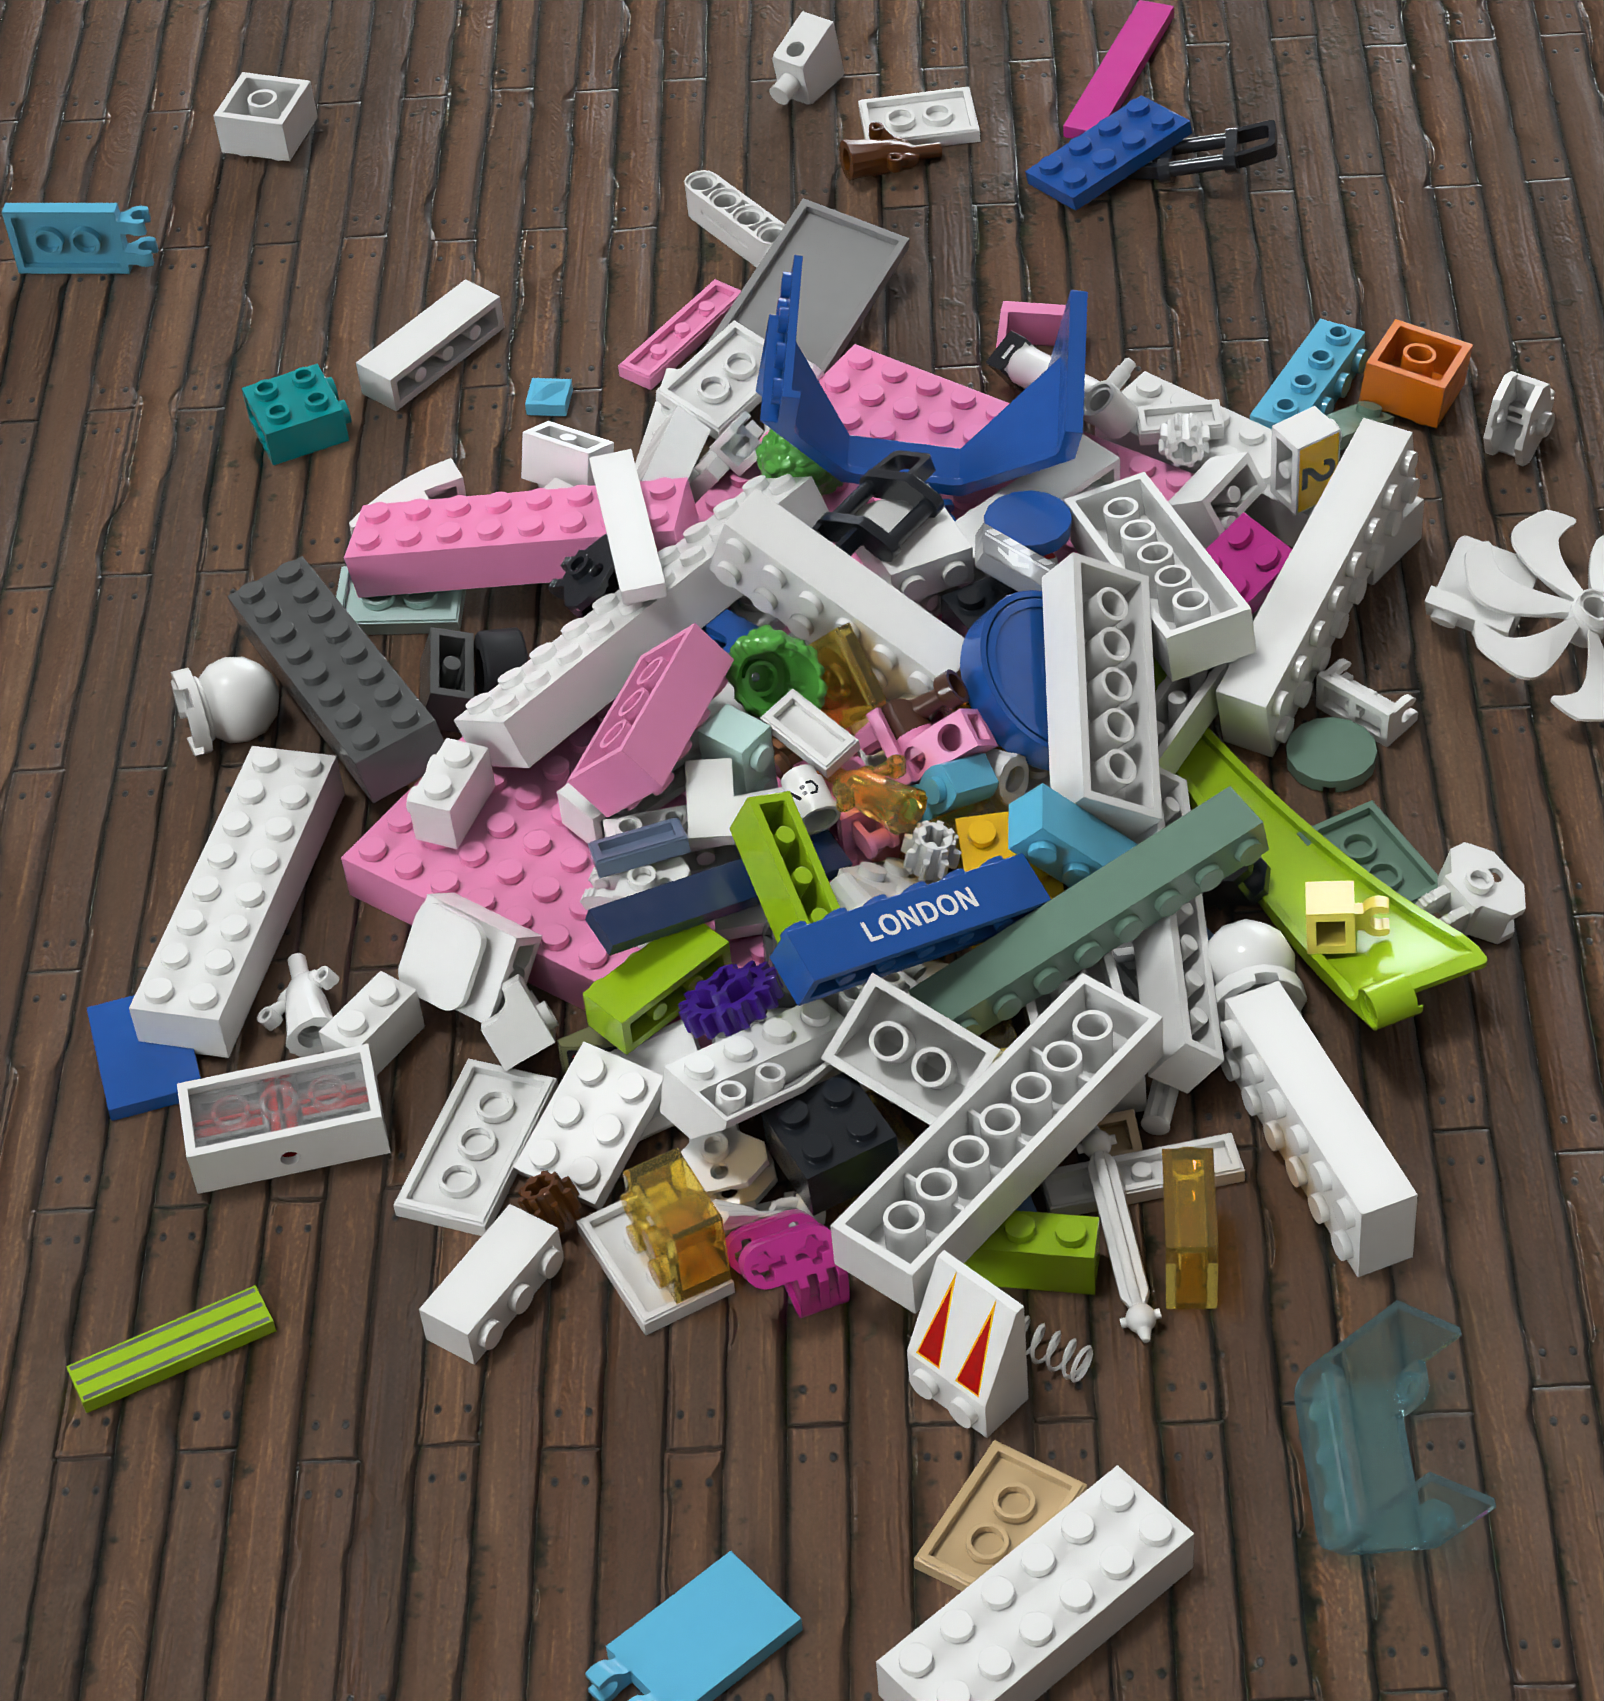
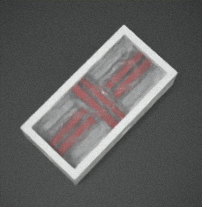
M369 1044L177 1084L186 1157L198 1194L391 1153L378 1081Z

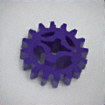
M749 961L742 968H738L737 964L725 965L713 972V975L707 980L698 981L695 990L687 991L684 994L686 1000L678 1004L680 1009L678 1013L687 1032H692L694 1038H699L706 1034L709 1040L713 1039L720 1032H724L726 1037L750 1028V1024L755 1020L765 1019L767 1017V1010L777 1008L779 1006L777 999L785 995L782 989L784 986L774 966L770 967L766 961L757 966L755 961Z

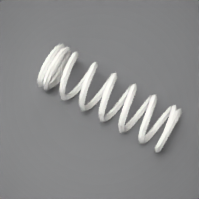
M1029 1315L1025 1316V1333L1031 1321ZM1045 1323L1040 1324L1033 1335L1030 1348L1026 1350V1355L1030 1354L1034 1364L1046 1361L1047 1369L1050 1372L1061 1369L1066 1380L1071 1379L1073 1383L1081 1380L1092 1361L1093 1349L1091 1345L1085 1346L1080 1350L1073 1362L1070 1375L1066 1373V1363L1076 1349V1338L1069 1341L1063 1354L1062 1362L1058 1366L1052 1367L1050 1365V1357L1061 1340V1331H1056L1053 1334L1046 1355L1037 1360L1034 1356L1035 1348L1040 1343L1046 1330ZM1088 1350L1085 1359L1083 1360L1079 1368L1076 1370L1081 1357Z

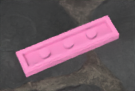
M714 279L618 365L619 376L652 390L663 380L666 368L675 369L713 335L741 290Z

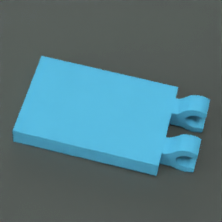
M5 203L2 210V216L19 274H130L133 265L142 267L153 266L155 262L152 253H158L159 251L155 237L147 236L139 238L132 243L127 242L126 234L133 236L146 235L145 223L151 221L147 206H134L127 211L120 212L118 203Z
M729 1551L606 1646L609 1660L598 1661L585 1673L592 1683L588 1688V1692L597 1701H612L625 1687L633 1683L644 1695L634 1696L628 1701H713L803 1630L802 1618L732 1551Z

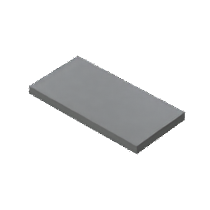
M803 198L707 344L734 320L765 339L769 314L776 315L783 271L791 272L794 255L803 256L796 342L806 360L816 364L826 373L838 361L909 249V238Z

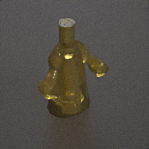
M891 755L886 761L876 767L869 765L852 770H845L840 767L828 779L822 775L824 780L833 784L832 795L836 799V808L839 812H848L855 807L866 817L882 824L890 833L899 835L907 832L921 820L926 810L928 800L926 791L893 780L907 773L906 758L903 755Z

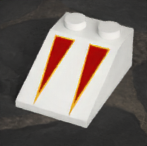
M945 1250L937 1256L907 1349L909 1382L913 1389L923 1398L928 1400L932 1398L948 1409L950 1415L958 1424L965 1428L972 1427L986 1438L1028 1400L1024 1306Z

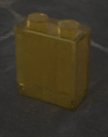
M1181 1147L1162 1149V1224L1166 1309L1217 1308L1218 1229L1213 1148Z

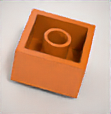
M1395 319L1366 362L1359 401L1376 403L1382 407V412H1389L1410 419L1417 424L1437 428L1465 384L1473 344Z

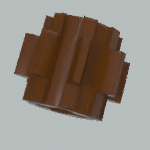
M546 1170L541 1171V1174L535 1177L531 1176L527 1179V1183L518 1191L520 1195L518 1204L522 1210L557 1227L559 1233L570 1230L573 1223L579 1220L581 1214L578 1210L582 1206L577 1199L580 1193L570 1177L567 1176L561 1179L555 1171L551 1174Z

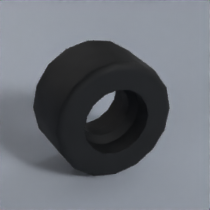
M517 627L482 630L475 635L474 671L478 695L488 693L499 684L498 678L502 674L513 668L521 667L529 661L523 634Z

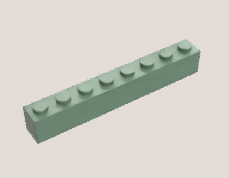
M1229 786L909 989V994L975 1035L980 1036V1034L1002 1020L1014 1017L1021 1008L1041 995L1053 992L1063 981L1077 972L1094 966L1102 956L1121 944L1133 941L1143 930L1160 919L1172 916L1182 905L1196 896L1214 889L1223 879L1243 866L1255 863L1262 854L1269 850L1264 823Z

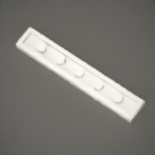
M628 449L589 457L623 605L668 596L632 450Z

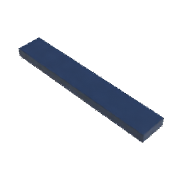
M829 830L810 835L828 881L837 877L840 868L853 865ZM741 858L588 909L585 920L610 956L760 905L761 903Z

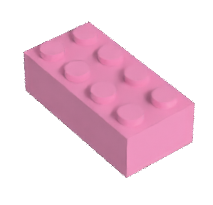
M696 623L641 655L567 782L607 818L624 808L628 811L634 809L644 797L651 793L655 796L661 794L674 779L675 775L671 771L675 764L691 749L693 742L689 739L693 732L709 717L711 711L707 707L711 700L727 685L728 679L725 675L734 659Z

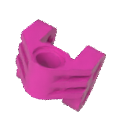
M799 1209L786 1210L740 1226L731 1231L724 1240L722 1250L727 1264L739 1274H742L743 1278L756 1288L766 1290L784 1285L800 1318L846 1303L850 1299L848 1272L834 1263L831 1230L818 1223L817 1220L805 1211ZM794 1222L796 1226L789 1228L790 1223ZM748 1239L751 1243L747 1244L742 1250L741 1241ZM742 1250L740 1257H735V1253ZM769 1270L770 1274L765 1277H763V1275L760 1274L762 1272Z

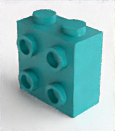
M318 363L241 388L248 419L273 466L349 441L346 424L352 422L349 408L344 399L338 401L339 395L333 378L331 376L325 378Z

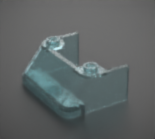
M1396 1300L1308 1366L1300 1375L1295 1387L1294 1401L1316 1536L1320 1546L1324 1549L1342 1556L1435 1549L1496 1508L1495 1498L1432 1472H1428L1417 1481H1415L1404 1417L1421 1405L1428 1395L1429 1380L1426 1362L1462 1336L1459 1326Z

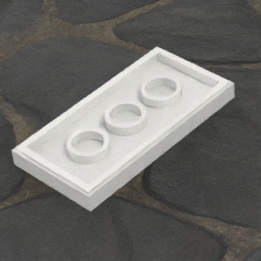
M468 1058L393 1205L396 1216L482 1236L494 1223L518 1174L513 1166L557 1090V1078L513 1068L505 1071L500 1065Z

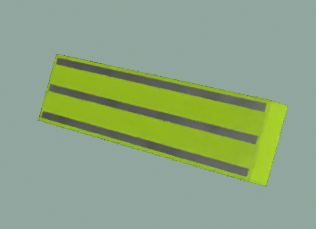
M256 1285L70 1364L66 1368L85 1412L89 1413L276 1332V1328Z

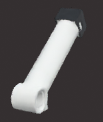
M1010 330L985 363L1007 384L1023 392L1048 369L1051 356L1036 349L1025 337ZM1125 358L1114 369L1107 380L1098 381L1085 374L1083 420L1096 426L1110 439H1118L1126 435L1135 426L1139 416L1138 408L1120 391L1136 367V363L1130 358Z

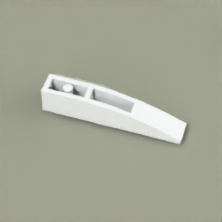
M904 971L882 977V979L909 994V989L918 984ZM866 983L801 1006L797 1005L746 1030L744 1029L665 1065L663 1069L660 1112L687 1137L693 1139L727 1129L804 1093L835 1068L822 1060L821 1057Z

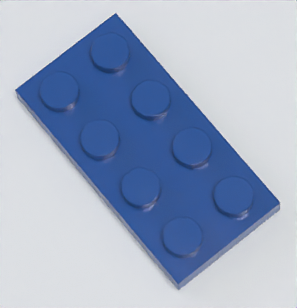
M1141 95L1129 101L1127 105L1109 117L1100 120L1098 124L1080 136L1071 139L1069 143L1051 155L1042 158L1037 164L1026 170L1027 182L1029 185L1076 211L1193 133L1191 122Z

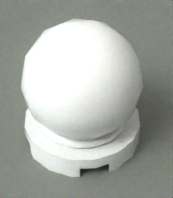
M224 657L209 664L199 678L192 676L188 667L171 672L173 679L171 680L176 706L180 719H188L192 736L188 737L187 740L195 757L212 752V741L215 740V737L228 743L251 741L265 733L278 714L279 690L273 675L262 665L248 658Z
M1243 919L1222 926L1208 941V958L1212 965L1219 1024L1225 1021V999L1276 981L1281 983L1302 1016L1301 1010L1305 1002H1307V996L1302 981L1295 973V953L1281 931L1268 924L1249 919Z

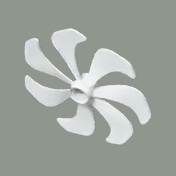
M1544 510L1519 522L1512 531L1511 543L1523 564L1560 597L1531 589L1505 575L1495 562L1492 544L1489 541L1481 542L1466 552L1464 559L1466 584L1472 597L1482 606L1493 611L1512 616L1564 619V621L1535 635L1512 638L1505 637L1486 626L1482 621L1476 620L1473 626L1475 643L1477 648L1510 675L1523 680H1534L1544 675L1559 659L1569 642L1578 647L1588 648L1587 671L1580 690L1573 694L1552 696L1550 701L1557 709L1576 721L1602 722L1604 721V647L1601 643V640L1604 638V535L1596 540L1592 548L1588 568V589L1583 591L1565 565L1559 549V538L1569 528L1574 526L1576 519L1556 511Z

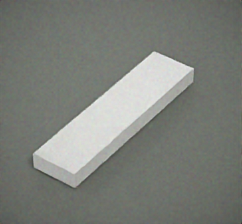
M1232 1133L1112 1156L1118 1165L1128 1205L1245 1181V1169ZM1089 1161L1057 1167L1040 1184L1048 1213L1080 1215L1098 1211L1088 1173Z

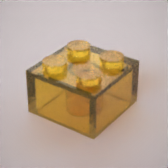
M678 1147L623 1171L626 1193L620 1195V1199L626 1215L632 1222V1224L626 1226L627 1235L634 1250L638 1254L645 1251L648 1256V1268L656 1286L659 1289L667 1287L674 1301L678 1304L731 1280L723 1219Z

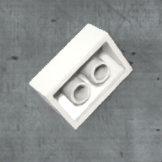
M872 973L821 1059L931 1125L1003 1051Z

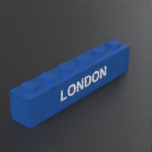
M1023 853L1003 859L1002 856H995L984 862L979 868L967 872L963 868L956 869L945 875L940 881L928 885L926 882L920 881L909 886L900 894L888 898L885 894H881L871 898L863 906L849 911L844 907L838 908L827 914L822 920L807 924L806 921L796 922L780 934L781 940L772 952L770 959L796 1004L801 1006L864 984L872 973L882 978L983 943L1050 901L1051 898Z

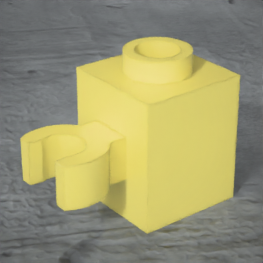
M1354 881L1305 882L1307 954L1356 953L1355 930H1364L1369 935L1377 937L1390 934L1389 918L1378 919L1373 917L1375 914L1389 913L1388 897L1377 895L1367 898L1363 903H1355Z

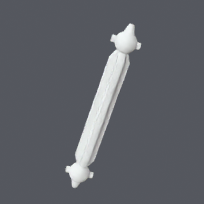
M1096 1126L1082 1140V1143L1076 1147L1078 1154L1085 1153L1090 1157L1088 1173L1119 1297L1129 1308L1126 1312V1317L1120 1319L1122 1329L1128 1327L1131 1331L1138 1334L1143 1343H1148L1151 1340V1330L1154 1328L1156 1320L1162 1318L1160 1308L1153 1310L1147 1304L1150 1290L1118 1165L1116 1160L1109 1154L1112 1145L1117 1144L1115 1134L1108 1135Z

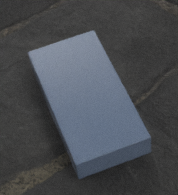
M676 817L588 843L591 859L599 879L691 852L687 835L679 818Z

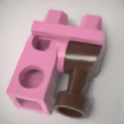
M948 669L937 676L933 681L934 689L914 699L896 698L890 700L882 708L873 709L866 714L869 722L855 734V738L859 740L861 750L866 755H875L882 750L884 751L889 763L874 771V777L877 784H884L890 793L920 783L923 774L931 766L978 753H986L998 746L978 709L960 708L932 725L929 716L942 706L955 709L969 700V694L964 682L953 670Z

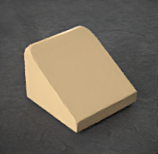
M1134 1109L1107 1114L1097 1124L1100 1130L1105 1131L1108 1135L1115 1134L1117 1144L1112 1145L1109 1152L1111 1156L1143 1150Z

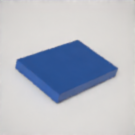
M135 995L86 1007L111 1121L179 1104L177 1084L201 1079L194 1049L138 1041L129 1010Z

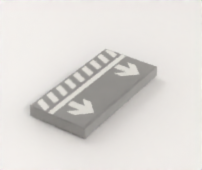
M983 523L975 535L976 568L1018 592L1028 590L1042 591V577L1057 564Z

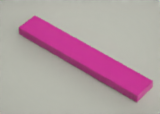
M1143 0L1138 1L1063 125L1064 137L1071 139L1078 137L1098 124L1100 120L1109 117L1120 109L1174 18V6Z

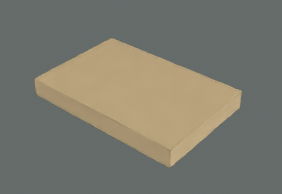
M994 1440L915 1556L914 1568L963 1591L1087 1490V1484Z

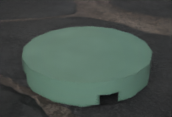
M1337 717L1316 718L1301 724L1290 734L1286 745L1287 768L1297 782L1310 789L1323 791V787H1335V792L1348 791L1362 785L1373 775L1377 759L1375 739L1365 727L1351 720Z

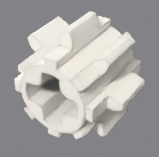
M1181 412L1175 413L1172 420L1168 419L1165 424H1160L1159 454L1165 455L1167 460L1171 459L1172 466L1179 468L1180 465H1187L1190 468L1194 466L1197 460L1201 461L1204 456L1209 455L1210 427L1207 425L1203 426L1202 420L1198 421L1197 414L1189 413V415H1182Z
M926 820L917 823L913 835L905 834L901 851L906 856L903 866L907 868L910 874L914 873L919 877V881L933 880L937 882L947 875L949 868L957 869L961 856V851L956 849L959 836L955 835L952 828L948 829L944 826L942 821L937 820V823H929Z

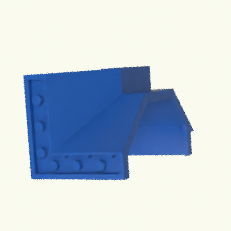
M794 255L791 272L783 271L776 315L769 314L755 390L762 397L760 421L840 482L860 484V478L869 469H872L889 454L897 450L930 454L936 471L924 483L929 484L938 494L964 496L1075 459L1083 435L1088 292L1070 290L1048 369L959 449L849 435L796 342L803 256ZM909 469L900 470V472H908V471H909Z

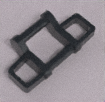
M1268 120L1242 127L1227 128L1225 133L1185 138L1162 153L1160 159H1157V163H1147L1126 178L1159 180L1161 184L1175 183L1176 176L1225 170V173L1228 175L1240 173V168L1277 156L1278 134L1276 123L1274 120ZM1269 138L1264 144L1241 151L1240 144ZM1225 148L1223 154L1176 161V155Z
M901 450L892 452L872 469H869L860 478V485L833 512H826L816 521L812 529L827 540L837 542L835 545L850 556L860 546H864L866 550L879 560L892 562L901 552L900 546L929 517L935 518L944 509L945 504L942 497L924 483L936 471L931 455ZM909 469L908 472H900V470ZM872 497L905 501L913 507L889 533L870 518L855 515Z

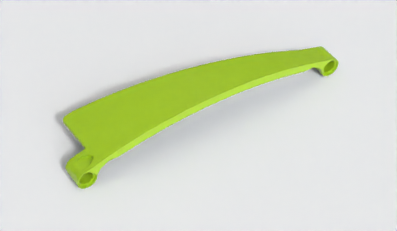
M1153 656L1156 692L1159 684L1166 678L1167 674ZM1209 727L1206 729L1175 774L1187 780L1189 802L1192 809H1195L1231 786L1263 821L1269 850L1262 854L1261 857L1271 868L1268 894L1258 904L1313 971L1373 1030L1381 1029L1422 1013L1423 1005L1418 1006L1415 993L1487 966V956L1479 946L1463 933L1442 922L1394 891L1348 857L1269 789L1233 754ZM1298 832H1301L1311 842L1309 846L1297 835ZM1354 881L1355 903H1363L1367 898L1377 895L1388 897L1389 913H1379L1373 915V917L1378 919L1389 918L1390 934L1377 937L1369 935L1364 930H1355L1356 953L1307 954L1305 882Z

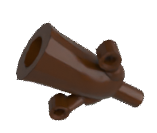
M880 122L870 123L869 140H842L839 147L841 167L849 181L862 177L885 175L891 172L897 173L902 170V167L912 169L920 160L942 157L940 142L913 145L903 138L894 137Z

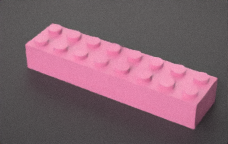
M663 477L651 481H639L657 552L668 546L676 545L684 538V531L698 523L699 520L688 477L674 479ZM576 485L570 488L558 489L538 488L532 491L512 493L495 492L489 495L477 496L457 495L451 498L414 499L408 502L396 503L376 502L362 506L344 560L358 598L549 583L555 578H563L566 572L563 571L560 565L565 557H574L578 550L587 549L606 534V529L595 485Z

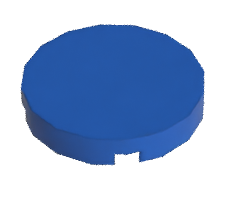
M1029 490L1012 492L996 499L988 506L984 515V523L1037 554L1045 556L1059 550L1068 542L1071 535L1072 517L1070 508L1061 499L1049 493Z

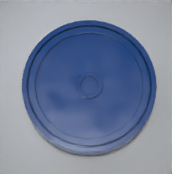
M1037 590L1020 591L1000 600L970 627L961 648V679L969 694L968 702L971 708L978 709L996 742L1009 753L1025 756L1028 765L1050 771L1042 591Z

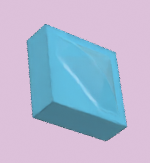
M532 378L525 402L526 414L566 416L573 392L572 379Z

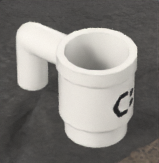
M809 764L800 765L783 775L781 778L783 792H791L809 836L828 830L838 821L841 810L833 799L824 778L817 773L814 766Z

